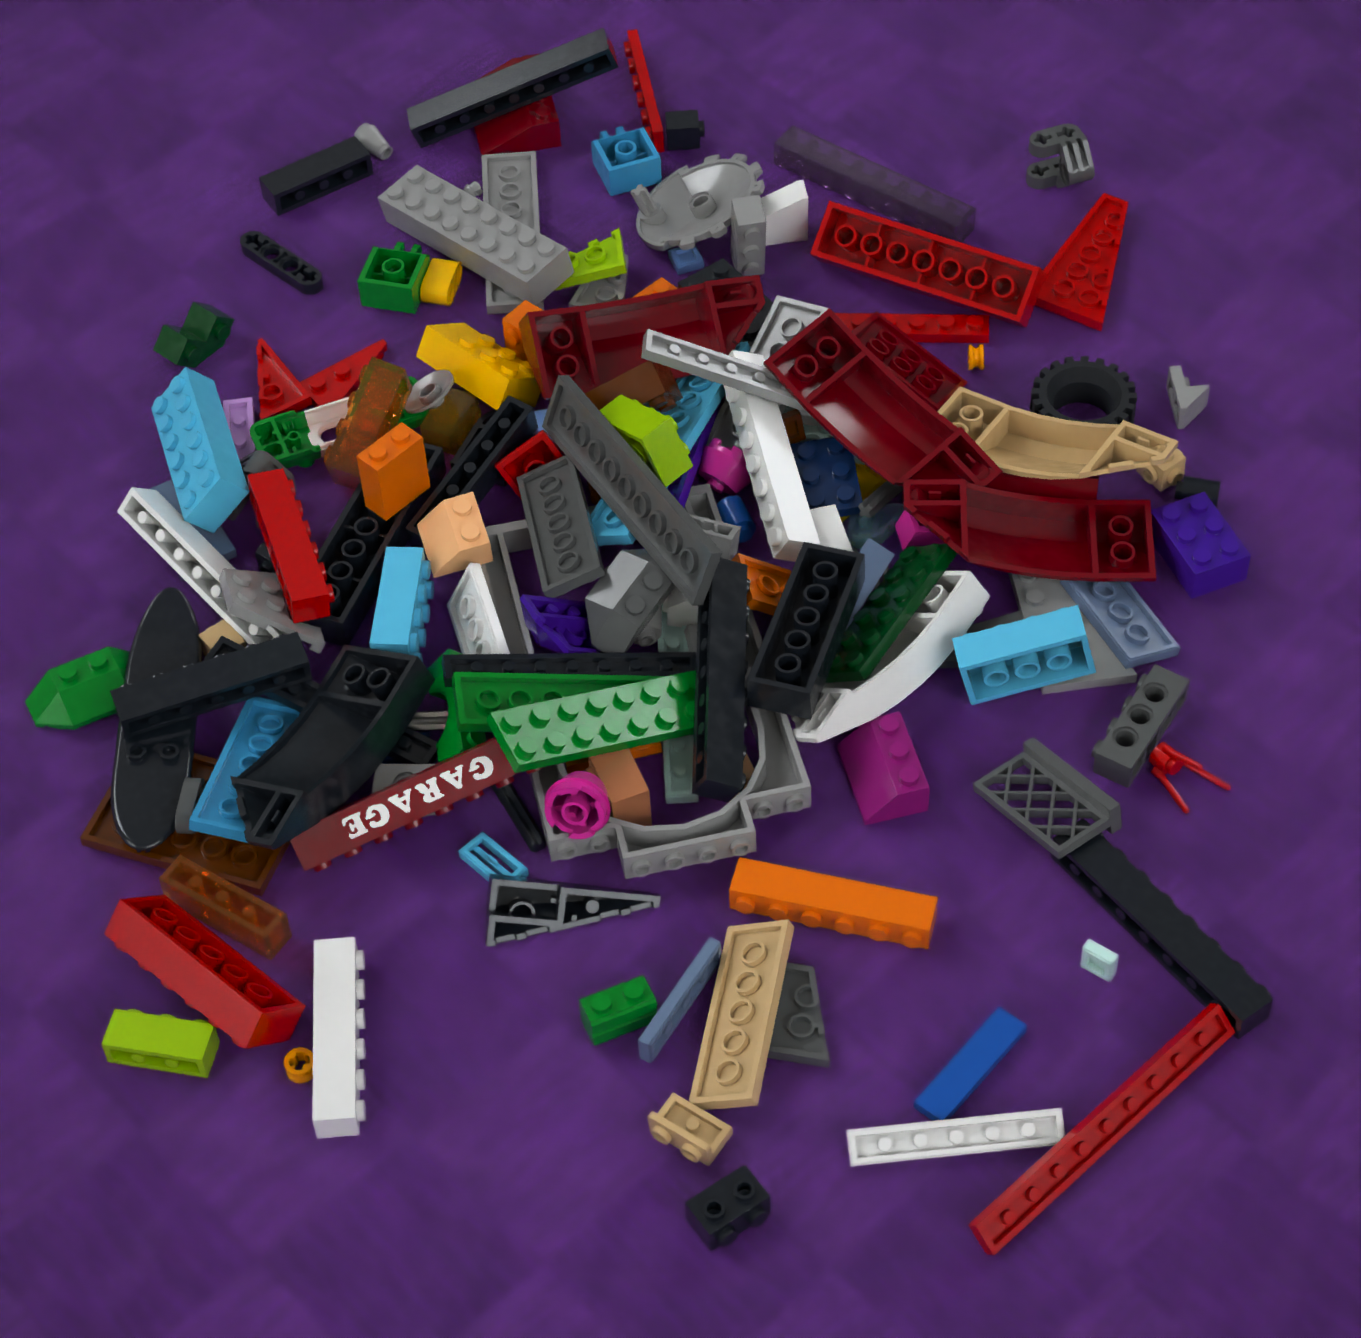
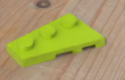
M620 228L611 231V237L601 242L597 239L588 242V248L578 253L568 252L574 273L555 290L627 273Z

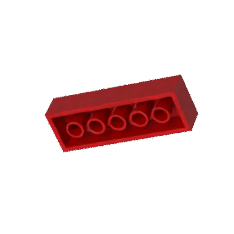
M166 895L119 900L104 933L115 943L114 945L117 949L128 953L137 960L139 967L158 977L164 987L175 991L184 999L186 1005L206 1016L212 1026L222 1029L232 1037L233 1043L237 1046L249 1049L290 1040L306 1005Z

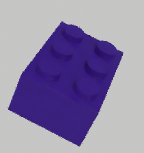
M1205 491L1151 510L1154 546L1191 599L1246 580L1251 554Z

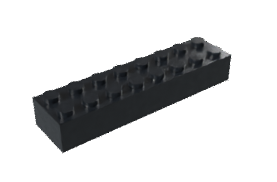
M424 443L431 487L387 521L365 506L361 481L318 552L319 559L317 561L318 563L323 562L326 570L327 580L325 583L331 584L334 592L335 602L330 603L331 616L302 622L320 627L324 641L344 646V644L349 645L378 595L386 546L405 547L409 540L405 527L441 483L447 472L442 447ZM287 607V610H288V613H289V617H290V619L292 620L291 615H290V612H289V609H288V607Z

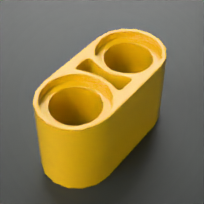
M432 258L421 284V302L451 306L462 279V263L460 261Z

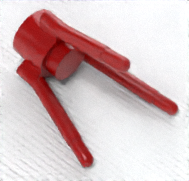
M1166 742L1159 743L1149 756V763L1154 766L1151 774L1160 780L1177 805L1186 814L1190 811L1188 806L1165 774L1175 775L1184 766L1227 791L1231 789L1229 784L1202 769L1203 765L1178 752Z

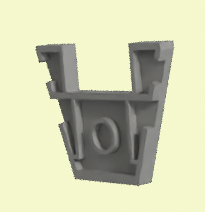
M223 569L219 581L229 614L265 630L270 625L281 630L282 634L298 632L301 640L311 644L309 650L321 653L325 645L321 628L302 622L293 624L289 617L276 573Z

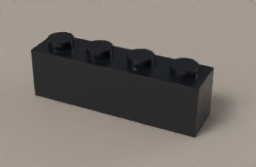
M353 136L261 176L259 181L263 199L276 215L280 216L369 177L374 173L371 154Z

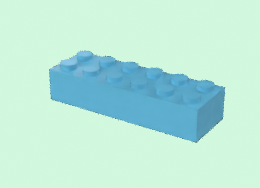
M185 367L179 375L172 379L170 386L165 392L155 399L151 409L184 521L214 534L250 491L214 380Z

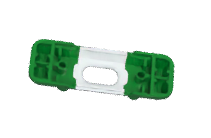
M400 376L368 386L363 393L299 413L291 410L259 420L251 426L250 435L256 450L268 452L286 469L296 465L307 468L314 464L315 459L378 440L401 422L411 429L419 427L424 423L429 409L415 414L406 412L403 408V399L409 389L418 381L412 376ZM358 422L364 427L363 431L328 442H323L321 439L324 431L347 423Z

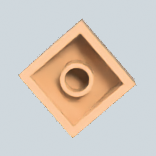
M474 492L443 500L417 524L427 559L431 563L433 578L465 570L470 563H480L482 565L493 561L490 540Z

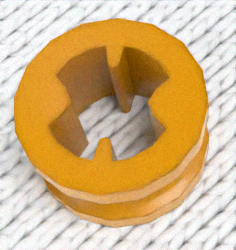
M979 344L976 348L968 345V370H973L974 367L984 370L983 344Z
M298 1047L289 1051L284 1057L283 1062L287 1077L295 1083H305L313 1079V1053L311 1050ZM305 1061L303 1069L296 1070L298 1062Z

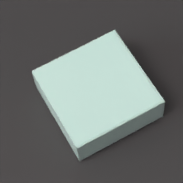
M1088 939L1082 947L1080 966L1110 982L1116 974L1119 955Z

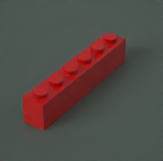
M284 468L247 475L250 491L249 499L293 624L331 616L330 603L335 602L333 588L331 584L325 583L327 580L325 566L323 562L318 563L317 561L319 559L317 544L315 541L310 542V526L308 520H302L304 516L300 499L295 500L294 498L296 497V490L293 480L287 479Z

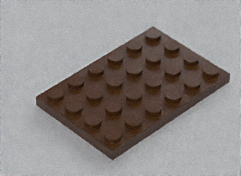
M194 753L191 778H204L205 784H207L218 759ZM111 785L80 837L82 846L258 896H263L291 843L288 841L273 850L201 832H196V834H180L175 830L173 835L171 833L161 845L151 849V852L146 853L145 850L140 853L127 845L116 830L111 809Z

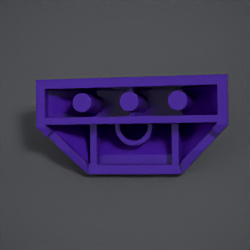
M525 594L521 596L520 603L525 625L532 633L533 639L538 645L559 653H600L591 646L584 601Z

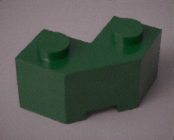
M193 301L183 326L178 327L164 324L153 350L176 365L195 368L225 344L235 319L212 305Z

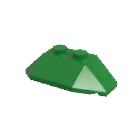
M108 646L49 669L25 700L35 726L39 728L47 726L55 729L75 730L117 713L110 691L124 685L130 651Z

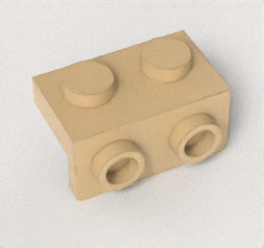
M674 1092L658 1113L651 1111L647 1116L650 1133L654 1139L664 1145L672 1144L680 1149L682 1155L694 1163L700 1161L707 1166L711 1165L733 1134V1128Z

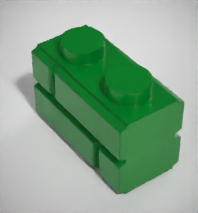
M644 975L630 979L627 983L622 982L579 999L581 1020L594 1046L649 1025L657 1013L656 998Z

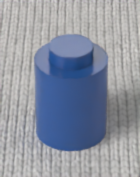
M733 495L725 497L717 503L722 522L741 527L739 543L748 541L755 533L756 525L742 498Z

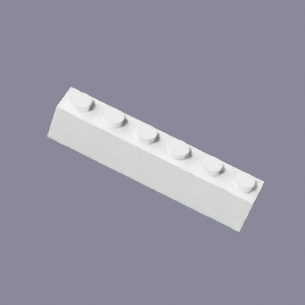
M355 937L314 940L312 1122L317 1139L360 1135V1121H366L365 1100H360V1090L366 1089L364 1068L360 1069V1060L366 1058L364 1038H360V1029H365L366 1021L364 1008H359V1000L365 999L364 979H359V971L365 970L364 950H358Z

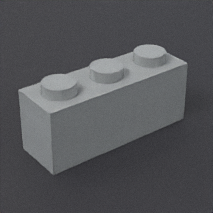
M760 195L734 198L731 201L730 246L734 268L743 276L764 274L766 218Z

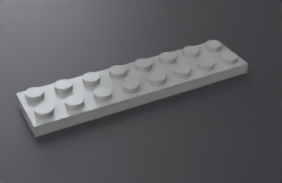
M536 151L482 155L483 202L540 233ZM486 279L487 314L510 313L524 301ZM544 300L537 305L542 310H544Z

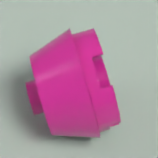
M713 438L710 444L703 449L698 473L710 484L712 490L718 493L723 491L730 495H736L751 483L743 451L734 445L732 448L728 446L723 447L721 446V439Z
M575 771L567 774L550 786L544 799L545 816L549 825L553 828L555 824L560 830L569 833L568 838L571 839L592 837L595 835V832L606 825L610 818L611 807L607 789L600 778L589 772Z

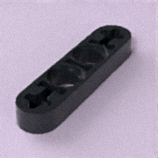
M249 231L241 236L242 252L247 258L302 294L315 295L323 289L321 272L259 231ZM271 254H277V255H279L278 257H276V258H274V259H267V258H266L268 255H271ZM288 267H298L294 271H285Z

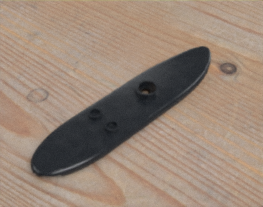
M168 587L160 591L146 609L130 648L124 684H133L149 679L155 674H164L180 669L187 664L202 662V643L198 636L200 630L195 613L186 596L177 588ZM198 716L127 739L119 721L111 781V809L118 834L127 845L136 849L137 852L141 853L145 850L146 853L151 852V849L161 845L176 830L175 815L183 782L186 777L191 778Z

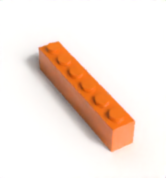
M742 857L738 859L729 888L730 909L741 913L759 914L777 921L789 919L812 928L822 927L836 930L841 934H856L869 937L875 941H890L903 944L909 948L929 949L937 918L938 897Z

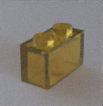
M451 388L444 397V402L439 407L430 409L420 425L424 443L442 447L445 453L455 455L473 425L481 417L478 398L469 392Z

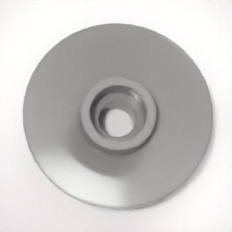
M438 370L421 378L406 393L403 399V408L406 412L415 414L429 408L435 409L444 402V397L454 383L453 374L449 370Z

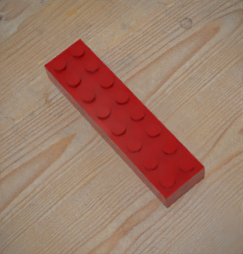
M832 201L828 203L810 255L820 262L983 315H989V317L1023 328H1027L1046 273L1040 267Z

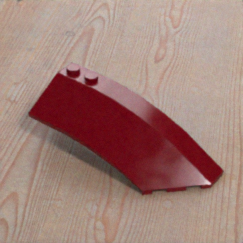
M903 479L904 510L969 563L1018 575L1056 580L1156 582L1150 499L1085 500L1053 498L991 489L966 483V479Z

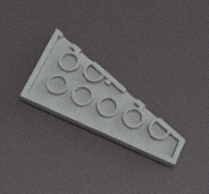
M1008 573L1018 610H1022L1024 619L1076 605L1060 584V580ZM1080 610L1096 673L1040 687L1043 695L1135 683L1137 673L1133 668L1125 669Z

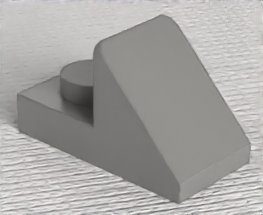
M1181 365L1169 366L1166 388L1177 429H1184L1206 407L1210 386H1190L1189 378L1184 377Z

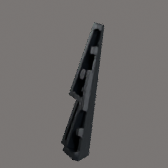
M490 874L486 902L485 945L492 947L506 941L515 939L518 941L536 934L552 933L598 922L604 918L628 915L631 912L651 907L658 908L660 907L661 895L652 892Z

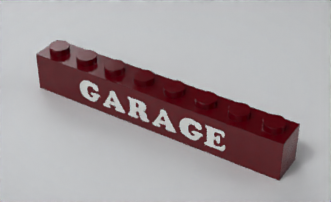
M493 737L335 810L331 815L321 819L318 824L291 839L290 842L304 871L313 868L316 873L333 865L331 859L343 854L346 859L362 852L363 848L361 845L374 840L376 845L392 838L394 836L392 831L402 826L405 827L406 831L424 823L422 817L434 812L437 817L453 810L454 806L452 803L465 798L468 803L485 794L483 789L493 784L496 785L497 789L515 781L513 775L517 773H514L499 743ZM537 768V769L528 770V771H526V773H527V775H528V774L534 773V772H536V771H538V770H540V769H542V768Z

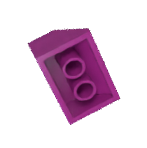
M900 711L879 716L872 721L860 725L837 745V751L865 825L928 811L930 787Z

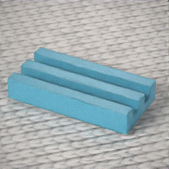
M483 831L458 851L459 858L488 882L490 874H496L495 872L499 875L524 878L529 876L527 867ZM480 843L484 845L488 850H490L494 855H496L500 860H502L506 865H508L512 870H514V872L511 874L507 869H505L501 864H499L493 856L487 854L478 845Z

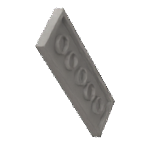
M777 295L749 353L763 355L764 359L767 360L829 308ZM725 399L714 421L706 446L710 444L713 438H719L722 441L721 446L732 448L734 445L742 450L739 445L736 427L732 420L730 406L727 399ZM778 403L780 412L783 414L786 405Z

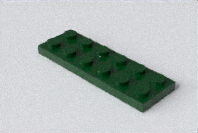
M934 543L927 546H909L900 553V558L894 566L885 573L884 579L877 589L869 595V600L863 608L854 615L852 623L844 633L825 683L866 681L958 553L947 544Z

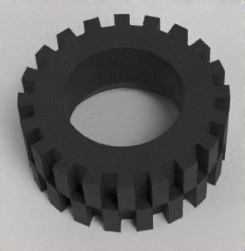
M1073 356L1065 357L1064 364H1060L1058 360L1052 362L1050 370L1044 367L1040 371L1039 377H1035L1033 381L1030 412L1087 423L1120 424L1122 420L1134 424L1137 402L1136 386L1133 381L1129 382V375L1125 371L1118 374L1119 366L1111 363L1108 367L1105 366V359L1097 357L1095 362L1088 361L1089 356H1081L1080 361H1074ZM1071 403H1087L1100 408L1107 416L1094 420H1078L1067 417L1057 410Z

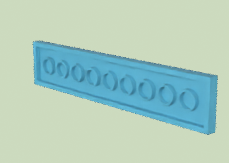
M747 341L739 342L734 350L749 352L751 348ZM695 375L676 380L683 399L675 402L676 407L661 413L665 416L670 415L678 425L677 433L689 450L692 449L726 394L722 384ZM601 498L590 515L598 546L633 544L636 538Z

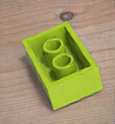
M621 394L599 410L665 487L693 467L688 456L690 450L680 439L677 433L678 425L670 415L665 416L657 412L653 407H646L636 399L632 400Z

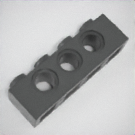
M1156 664L1148 675L1144 673L1138 681L1135 695H1129L1126 698L1120 717H1114L1111 720L1106 732V738L1103 741L1099 739L1095 744L1091 757L1094 758L1093 772L1129 788L1149 758L1152 750L1156 747L1187 700L1190 679Z

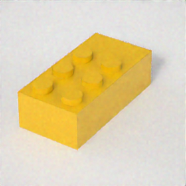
M464 322L426 325L416 354L417 358L437 371L449 370L453 374L456 384L495 410H498L509 395L532 407L536 406L541 391L528 361L519 359L513 350L499 346L495 343L493 337L479 333Z

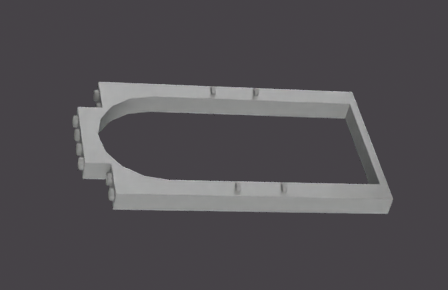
M710 484L692 486L684 509L689 514L722 522ZM596 505L588 507L590 515ZM523 519L487 526L485 528L491 544L493 561L482 564L481 568L510 654H535L528 628L525 625L520 596L508 554L533 548L527 521ZM751 609L746 621V632L749 634V641L745 660L748 661L745 688H747V678L762 644ZM747 696L744 706L759 751V760L746 788L722 809L685 824L642 826L610 817L606 825L595 832V835L592 837L571 839L568 838L569 833L560 830L555 824L552 828L545 816L544 799L546 792L551 785L567 775L564 764L546 766L531 773L530 778L551 862L562 859L568 860L576 856L595 852L601 853L617 848L625 879L756 852V830L753 819H763L786 812H797L811 807V785L787 714L748 706Z

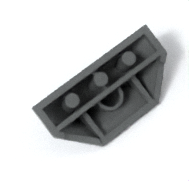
M645 549L621 550L605 571V575L598 580L585 598L591 646L600 653H627L675 588L674 583Z

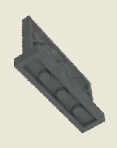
M1034 737L1023 743L1024 751L973 783V790L1058 859L1066 856L1104 830L1113 834L1122 828L1120 803ZM1023 765L1031 770V775L1013 774V771ZM992 784H1006L1005 791H991L988 787ZM1011 784H1029L1028 791H1010ZM1034 784H1048L1052 787V791H1034ZM1009 800L1027 801L1026 808H1012L1008 805ZM1032 801H1051L1050 808H1032ZM1056 801H1070L1074 804V809L1055 808ZM1030 817L1049 818L1048 825H1033L1030 822ZM1054 818H1073L1072 826L1053 825ZM1078 818H1092L1095 821L1090 826H1077ZM1052 835H1071L1070 839L1061 845H1058L1051 839Z

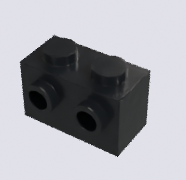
M745 1164L685 1202L686 1221L710 1252L719 1246L726 1247L730 1245L741 1232L749 1227L755 1228L760 1226L771 1214L770 1195Z

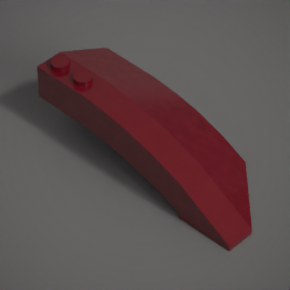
M760 275L710 280L692 286L616 301L527 312L519 321V328L524 351L544 400L551 399L558 375H569L584 393H587L647 362L648 360L641 358L643 337L647 329L729 355L739 344L751 326L750 324L766 302ZM670 367L675 379L692 376V374Z
M830 308L763 363L826 431L849 452L892 485L903 486V479H966V483L986 487L1003 472L962 427L958 428L897 378Z

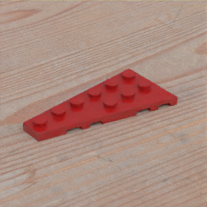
M1106 193L1100 196L1043 271L1046 273L1035 306L1102 332L1128 211V201Z

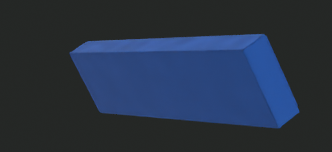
M998 1007L917 1097L913 1108L932 1121L950 1119L1027 1032V1025L1001 1007Z

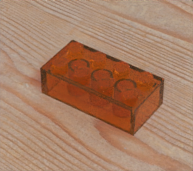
M375 357L371 358L368 365L365 364L359 375L361 383L357 392L353 391L347 403V408H349L345 419L341 418L335 432L337 435L333 446H328L324 455L325 466L333 482L353 490L357 488L361 481L356 456L397 426L413 389L405 368Z

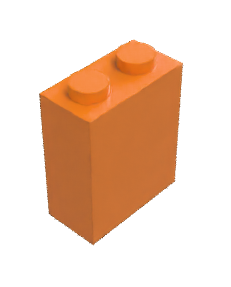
M403 422L399 423L356 456L365 506L385 521L431 487L423 436Z

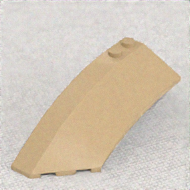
M961 386L937 411L958 428L962 427L1003 473L1021 477L1050 480L1081 479L1164 464L1178 447L1179 443L1175 439L1122 420L1120 424H1097L1064 420L1016 408Z

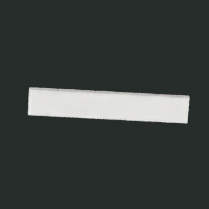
M1062 1108L849 1129L846 1130L850 1167L1050 1147L1057 1144L1065 1136Z

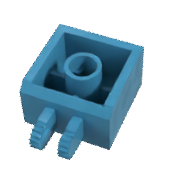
M622 126L616 127V135L609 136L605 130L600 132V139L591 141L593 164L610 196L629 192L636 189L637 185L640 184L643 187H648L662 181L661 157L644 127L625 132Z

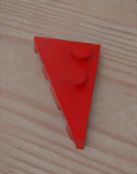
M263 338L258 339L256 354L258 359L260 420L291 410L298 412L312 405L311 395Z
M381 339L301 381V385L311 395L314 408L350 397L353 392L357 391L369 376L368 370L374 362L379 363L384 357L385 351L388 350L387 342Z

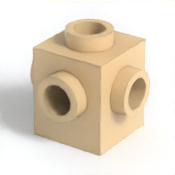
M1176 448L1164 464L1136 468V471L1147 483L1152 484L1162 492L1171 485H1177V481L1183 479L1186 457Z

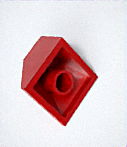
M541 430L495 463L494 466L521 499L516 477L565 456V453L546 431Z

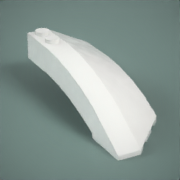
M945 571L866 681L825 683L811 720L791 715V719L795 722L796 726L793 729L795 739L798 742H823L876 719L922 685L954 650L952 638L963 636L967 633L991 597L972 572Z

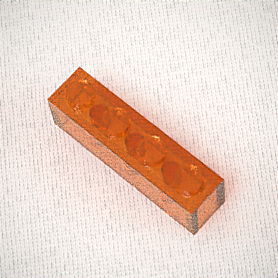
M179 855L159 877L163 894L190 915L270 960L277 955L292 937L285 912L182 855Z

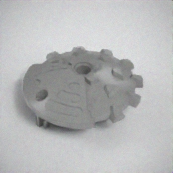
M735 153L731 159H720L719 154L705 157L704 163L690 169L687 165L679 168L662 180L650 193L646 186L643 187L642 184L637 185L636 189L631 190V195L639 207L636 228L642 241L648 247L658 251H665L675 246H679L682 250H689L696 246V242L709 237L717 239L727 233V227L731 225L732 199L763 194L765 189L763 179L757 181L758 177L763 173L760 164L756 161L751 165H747V156Z

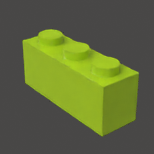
M114 1009L101 1045L107 1061L110 1063L208 1078L220 1040L216 1027L202 1019L191 1021L178 1019L170 1014H161L159 1016L147 1014L137 1009Z

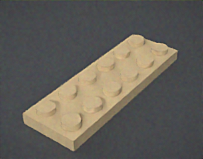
M789 919L728 926L689 1098V1102L703 1110L758 1106L794 932V926Z

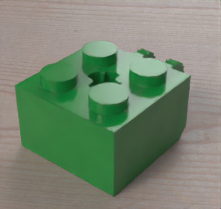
M397 242L394 249L373 246L357 280L361 306L416 313L421 302V284L430 264V257L427 254H422L421 245L414 244L410 252L405 251L404 242Z

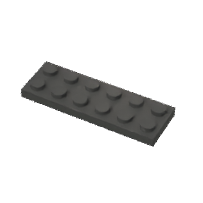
M565 455L516 477L544 595L555 598L604 576L605 571L579 470Z

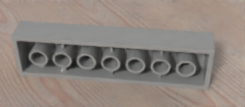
M418 165L414 166L377 197L388 223L454 261H460L466 268L535 306L574 273L566 247Z

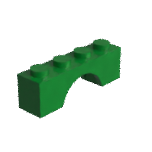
M449 648L427 668L435 679L429 689V694L446 700L448 703L446 726L436 744L438 763L486 741L485 732H458L453 688L445 687L441 663L443 655L462 653Z

